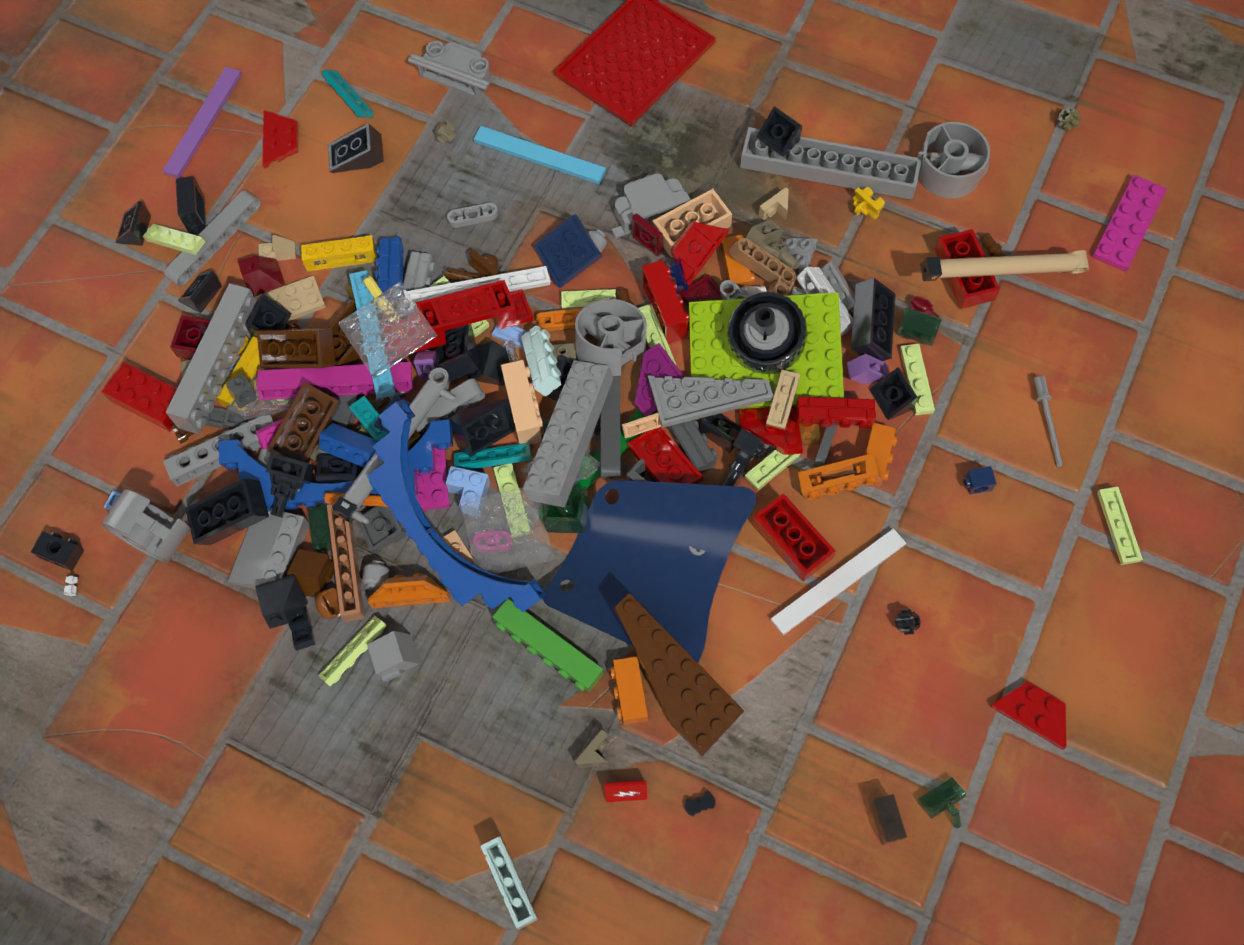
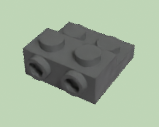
M375 506L363 514L369 519L368 524L357 520L370 551L373 553L378 552L390 543L395 544L407 536L405 528L401 522L394 518L390 507Z

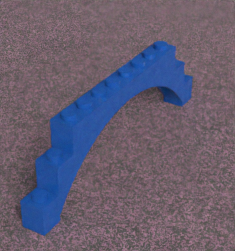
M405 400L395 402L379 415L381 423L390 433L373 446L377 457L383 460L384 463L367 476L370 480V485L379 492L383 503L390 507L394 518L401 522L408 537L414 540L419 552L428 559L430 567L439 574L443 585L450 589L454 600L463 606L478 594H481L484 603L493 609L511 597L514 606L520 609L522 613L541 600L546 593L535 578L531 581L515 580L485 571L457 554L437 534L421 509L409 471L408 439L411 420L415 417V414Z
M450 420L430 421V427L408 452L409 471L416 495H418L417 472L421 475L430 474L431 471H436L434 448H437V450L449 449L448 447H453V432ZM238 439L218 441L219 464L227 470L239 469V481L243 478L259 480L268 512L272 511L276 497L271 494V474L265 472L266 468L255 461L244 450L243 443ZM354 481L335 484H304L303 488L296 493L294 500L289 499L287 501L285 509L294 510L297 509V506L314 508L316 504L330 505V503H325V493H346ZM375 489L370 493L372 495H380Z

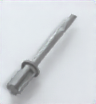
M1037 376L1034 379L1038 395L1036 400L1043 404L1057 467H1061L1063 463L1048 401L1052 399V395H1049L1045 376Z

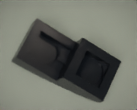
M305 606L288 623L292 632L293 646L296 651L315 645L310 616Z

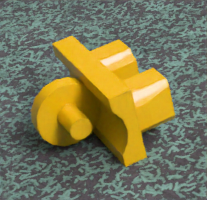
M868 186L862 190L858 187L855 189V196L852 199L854 201L853 205L856 207L854 213L856 215L863 213L865 216L868 214L874 220L877 219L885 205V201L881 197L873 200L871 198L873 191Z

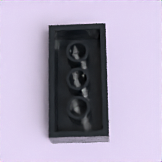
M871 278L856 284L851 349L861 356L867 354L880 361L892 359L895 293L877 279Z
M246 478L185 508L193 543L198 545H212L269 517L260 481Z

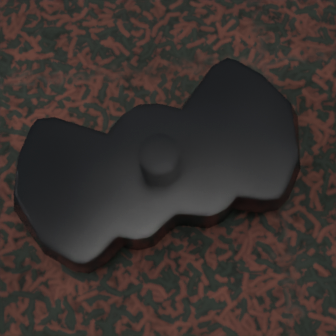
M705 792L702 798H697L695 801L687 799L685 801V811L693 817L701 811L714 809L716 804L715 797L711 793Z

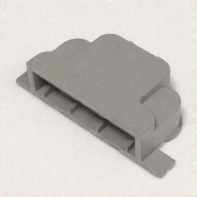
M432 41L426 46V53L423 57L412 53L408 59L409 63L418 66L420 77L476 98H480L483 90L486 91L490 85V81H488L490 78L488 60L481 57L480 52L467 48L461 44L449 42L444 46L440 41Z
M661 174L647 175L637 181H631L624 187V196L619 197L615 201L614 214L621 226L613 228L612 233L615 239L632 233V216L636 213L653 225V220L689 202L690 198L678 180L668 179L665 181Z

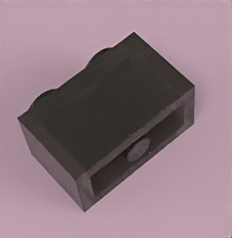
M894 794L873 799L869 804L881 844L885 845L907 838Z

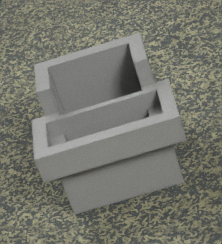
M392 631L367 644L376 675H381L384 682L404 674L403 670L407 671L420 664L411 634Z

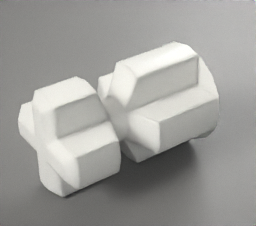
M73 575L67 576L65 582L69 583V585L65 586L64 595L76 596L77 587L74 584L78 583V577H73Z

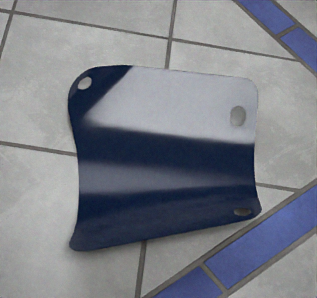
M615 480L605 484L594 496L581 530L568 556L544 590L546 593L543 597L544 603L557 611L631 645V641L614 610V607L630 593L698 663L705 647L709 614L714 594L735 540L755 506L756 496L754 491L742 486ZM610 489H615L619 493L618 501L615 504H608L605 500V495ZM689 546L695 548L697 552H701L700 550H704L705 553H703L702 555H694L690 551ZM564 580H571L574 582L575 587L570 592H563L560 589V584Z

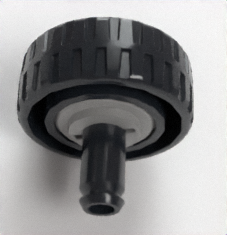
M772 292L749 296L734 309L730 316L727 332L729 345L737 361L748 370H752L755 373L775 374L794 365L804 352L807 342L806 320L798 305L787 296Z

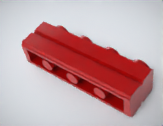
M798 396L795 404L796 423L805 427L820 424L821 427L840 425L841 428L859 426L861 429H867L873 426L876 421L875 399Z

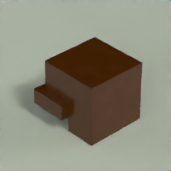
M298 549L287 575L295 574L305 596L317 597V594L326 590V582H330L335 572L334 562H330L328 554Z

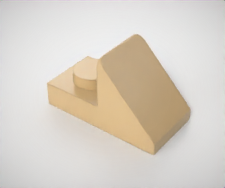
M787 187L763 203L759 208L758 216L765 220L777 212L786 220L789 189Z
M272 235V243L259 244V256L274 258L277 261L296 259V244L294 241Z

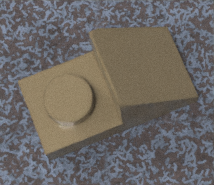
M603 730L597 734L576 759L575 765L578 768L608 765V762L597 753L598 751L602 752L609 744L607 741L609 739L608 734Z

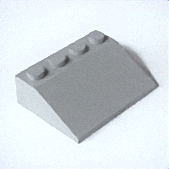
M270 511L268 512V518L249 526L228 583L255 589V585L287 577V572L298 549L302 548L310 526L306 518L284 512L283 518L270 515Z

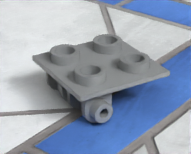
M785 238L784 244L789 248V253L800 261L797 268H795L798 270V274L811 264L818 239Z

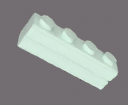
M535 325L529 330L530 332L521 336L534 389L547 396L553 389L555 390L561 385L559 377L561 372L556 366L558 361L552 352L554 347L549 341L551 337L549 332Z
M497 837L480 846L483 854L486 856L487 863L498 888L504 897L505 904L516 929L519 930L537 921L538 917L503 839Z

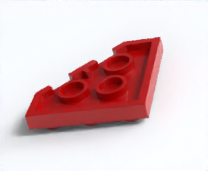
M795 406L791 408L785 430L766 425L771 407L739 409L741 429L750 431L761 438L765 444H771L776 447L777 451L783 455L803 454L799 424L796 423Z

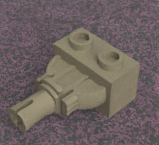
M772 220L751 227L746 237L747 239L784 262L791 269L797 268L800 261L789 253V248L785 246L780 238L784 229Z

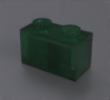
M906 307L897 335L905 339L918 341L923 345L932 346L942 319Z
M327 505L309 508L308 514L313 547L317 552L332 550Z

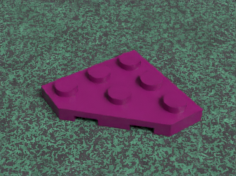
M660 343L644 352L635 400V406L643 417L658 412L648 376H655V378H665V376H672V378L677 379L684 378V375Z

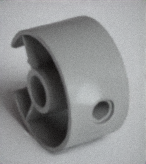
M946 122L935 126L927 133L922 151L919 152L917 157L921 158L918 180L927 191L939 197L960 198L970 194L977 188L989 168L990 146L986 137L975 127L961 122ZM936 148L938 153L931 152L929 161L926 158L927 151ZM930 162H937L938 167L935 168ZM961 171L971 173L967 175H960Z
M617 299L599 300L585 306L579 312L575 321V350L578 361L607 365L612 376H620L622 365L630 360L635 362L636 356L640 353L643 360L647 331L645 316L636 306ZM588 333L598 340V346L589 343L583 337Z
M124 490L101 522V525L137 550L163 563H169L190 532V527L179 518L175 520L160 509L149 504V499L130 490Z

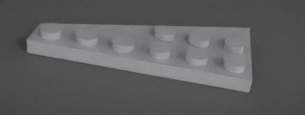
M648 376L662 428L773 400V393L768 380L744 379V381H736L730 378L714 380V378L701 377L677 379L672 378V376H665V378Z

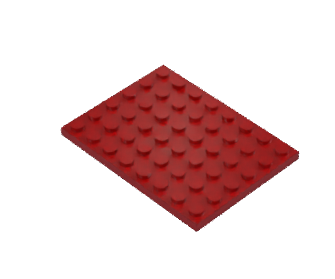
M627 0L554 70V75L632 127L716 42V37L658 0Z

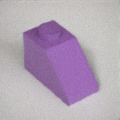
M425 350L417 352L414 365L420 380H428L430 372L435 369L436 351Z
M867 354L847 362L850 379L860 384L880 382L889 374L887 363Z

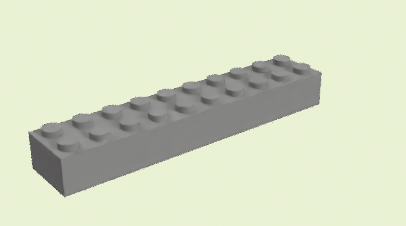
M748 127L741 155L740 168L852 189L859 187L862 190L868 186L872 189L873 193L913 199L921 158L800 137V142L782 157L756 138L760 129Z

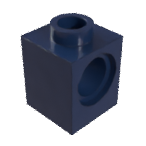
M991 466L968 470L963 478L964 487L968 489L969 495L992 491L997 484Z

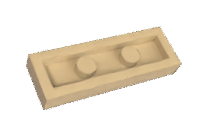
M786 370L781 371L766 425L783 430L786 429L800 374Z

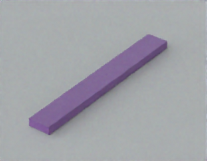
M225 67L162 170L165 175L180 179L242 76L241 71Z

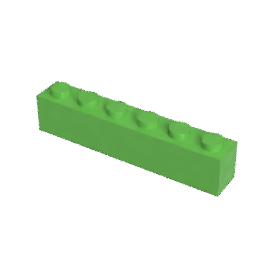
M508 598L494 614V626L501 632L507 631L511 634L510 638L517 644L522 642L527 646L525 649L534 656L538 654L543 658L541 661L550 668L554 666L558 669L557 673L566 680L570 678L575 682L573 685L580 691L586 690L590 693L603 676V668L524 611L522 613Z

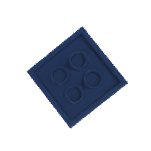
M577 214L571 216L533 245L559 288H562L603 257Z

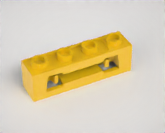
M372 235L301 245L302 262L307 272L376 262L377 258L376 245ZM361 254H364L366 257L359 259ZM320 260L321 264L315 265L314 261Z

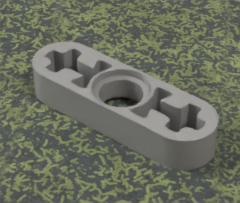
M484 203L451 210L447 214V219L451 227L458 228L495 220L498 217V209L494 203ZM471 212L477 213L475 218L468 217Z

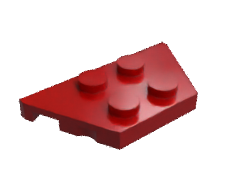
M264 110L262 165L264 168H268L270 163L276 160L280 162L286 157L298 153L299 124L297 120Z
M693 221L689 224L670 250L683 283L686 286L692 283L729 233V229Z
M1029 681L991 705L992 709L1062 750L1066 748V703Z

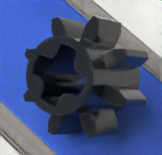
M904 609L901 611L902 613L896 616L895 625L900 632H904L905 635L914 634V630L920 628V617L918 614H915L916 612H912L911 609Z

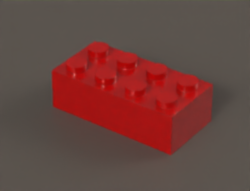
M973 229L939 237L935 247L936 254L940 259L986 257ZM994 275L947 278L960 309L994 301L1000 291Z
M660 260L642 266V285L649 303L654 308L667 343L670 344L687 338V331H689L688 322H690L687 311H684L682 308L683 300L681 296H678L676 293V283L671 281L669 266H665L664 261Z
M123 362L101 392L111 402L169 432L172 430L171 425L174 422L167 415L166 411L177 389Z
M784 493L753 516L752 525L803 582L833 559L836 550Z

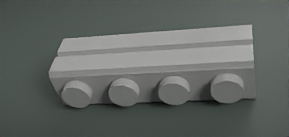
M411 252L403 282V297L399 298L396 313L401 320L417 316V310L408 311L404 292L428 288L432 285L431 273L435 272L436 262L431 254H421L420 252Z

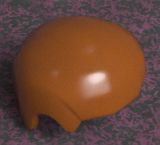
M335 588L326 589L317 594L315 600L316 610L322 617L333 619L340 616L338 592Z

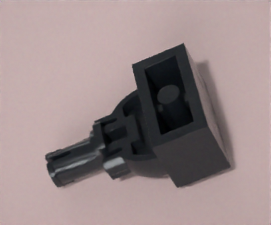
M742 428L733 443V446L739 453L733 465L729 464L730 471L722 485L734 486L740 475L746 474L744 469L751 459L757 461L758 457H763L766 451V444L761 438Z
M274 453L270 454L265 472L271 474V494L276 497L270 515L283 518L287 501L289 499L294 500L296 493L303 488L304 484H310L314 465Z

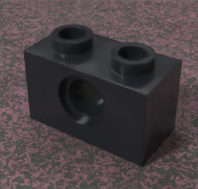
M42 531L31 553L42 560L73 571L84 550L78 546V542L70 538L66 541L55 532L48 534Z

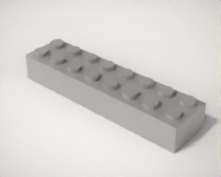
M229 283L172 398L166 413L179 429L199 434L206 425L209 412H212L214 402L217 396L221 394L222 385L229 377L232 364L236 362L237 354L245 343V337L248 333L245 324L257 302L248 288Z
M573 361L523 487V491L529 501L565 508L613 381L609 366Z

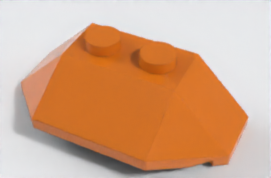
M416 573L409 577L395 575L393 578H387L368 598V604L371 608L451 602L448 592L423 573Z

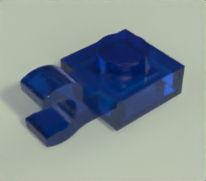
M673 260L670 271L672 278L675 277L676 293H679V286H684L685 291H688L689 285L685 280L681 260Z

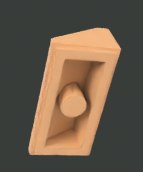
M659 413L622 424L621 430L624 437L628 438L661 427Z

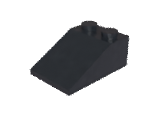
M369 123L328 144L329 170L331 173L367 169L384 161L382 134Z
M471 324L446 330V344L437 346L435 368L445 369L449 376V382L479 370V355Z
M508 399L467 408L450 417L457 446L469 457L516 431Z

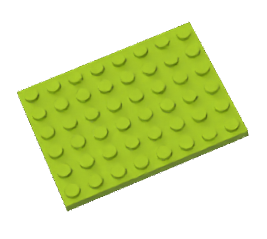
M839 292L787 296L801 309L807 325V342L804 352L794 365L786 369V371L801 375L792 406H795L798 396L844 398ZM747 298L689 302L691 377L714 378V380L730 378L736 381H744V379L768 380L774 398L781 371L775 374H762L748 370L737 361L729 345L727 332L730 316L734 309ZM773 400L738 409L771 407Z

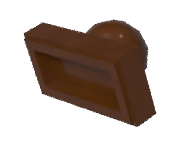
M475 250L469 252V265L483 277L499 275V270H497L499 262L496 256L488 254L482 257Z

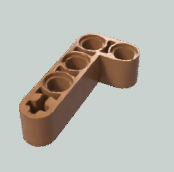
M741 238L731 245L729 249L731 257L770 283L767 292L779 293L783 296L789 295L796 280V274L793 269L747 238Z

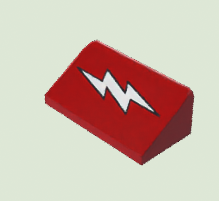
M646 780L604 784L606 802L647 800L648 798Z

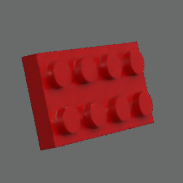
M661 427L649 430L627 443L629 450L638 460L642 458L645 461L646 470L656 482L698 484L703 481V475Z

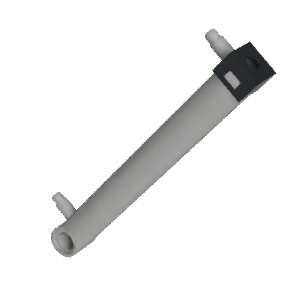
M433 369L429 374L428 381L409 405L415 414V417L411 420L409 438L440 396L452 402L456 400V396L447 391L449 388V376L445 369ZM437 379H443L441 382H436ZM376 453L371 457L343 497L340 496L332 506L335 515L351 524L354 519L364 524L369 522V519L361 514L358 509L374 489L370 485V480L367 476L384 463L383 460L377 457Z

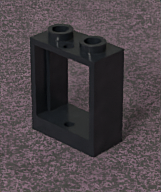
M194 177L176 179L178 216L189 234H199L207 227L205 197Z

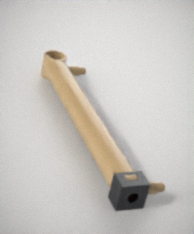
M1085 250L1064 254L957 259L927 257L920 264L921 279L923 281H936L938 278L1053 272L1079 274L1089 270Z

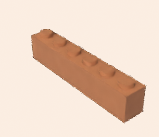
M334 504L327 505L340 616L346 623L365 619L353 522L351 524L335 515L332 509Z

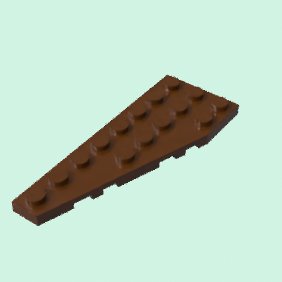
M628 593L614 607V610L640 659L639 661L660 700L662 708L669 718L671 726L700 756H703L740 717L744 710Z

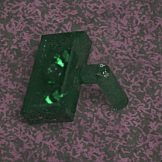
M953 778L948 779L917 799L918 804L931 819L947 810L951 814L953 827H961L960 813L954 804L965 798L966 792Z

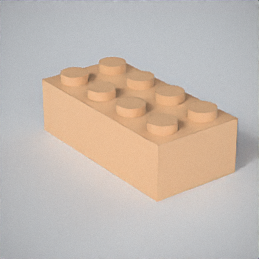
M714 189L653 220V226L663 233V247L671 258L673 256L670 250L692 221L721 228L731 226L732 213Z
M523 360L503 364L501 367L519 444L529 443L532 445L541 443V435H544V429L529 366L525 367Z

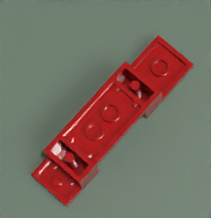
M505 280L415 302L416 317L382 325V330L391 356L396 358L446 344L445 331L495 318L497 326L501 330L534 321V316L523 289L509 292Z

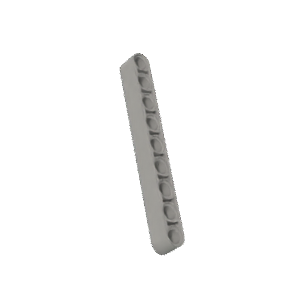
M469 379L449 391L456 396L454 402L442 396L438 398L416 429L421 437L429 429L430 421L450 420V417L472 407L485 397V393L476 379ZM358 465V475L361 473V471H362L363 468H364V467L359 466V465Z

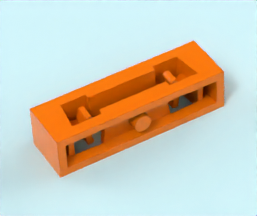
M874 453L798 472L801 491L806 500H816L823 495H836L842 490L852 491L856 490L858 486H872L877 484L878 481H882L878 460ZM856 470H857V473H859V475H856V476H855V474H851V475L839 477V476H842V475L854 473V472H856Z

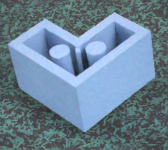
M451 466L446 480L448 491L462 495L459 503L462 514L481 517L491 483L488 474Z

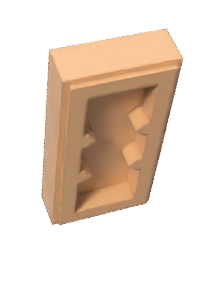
M455 530L442 538L457 554L470 563L475 564L473 557Z

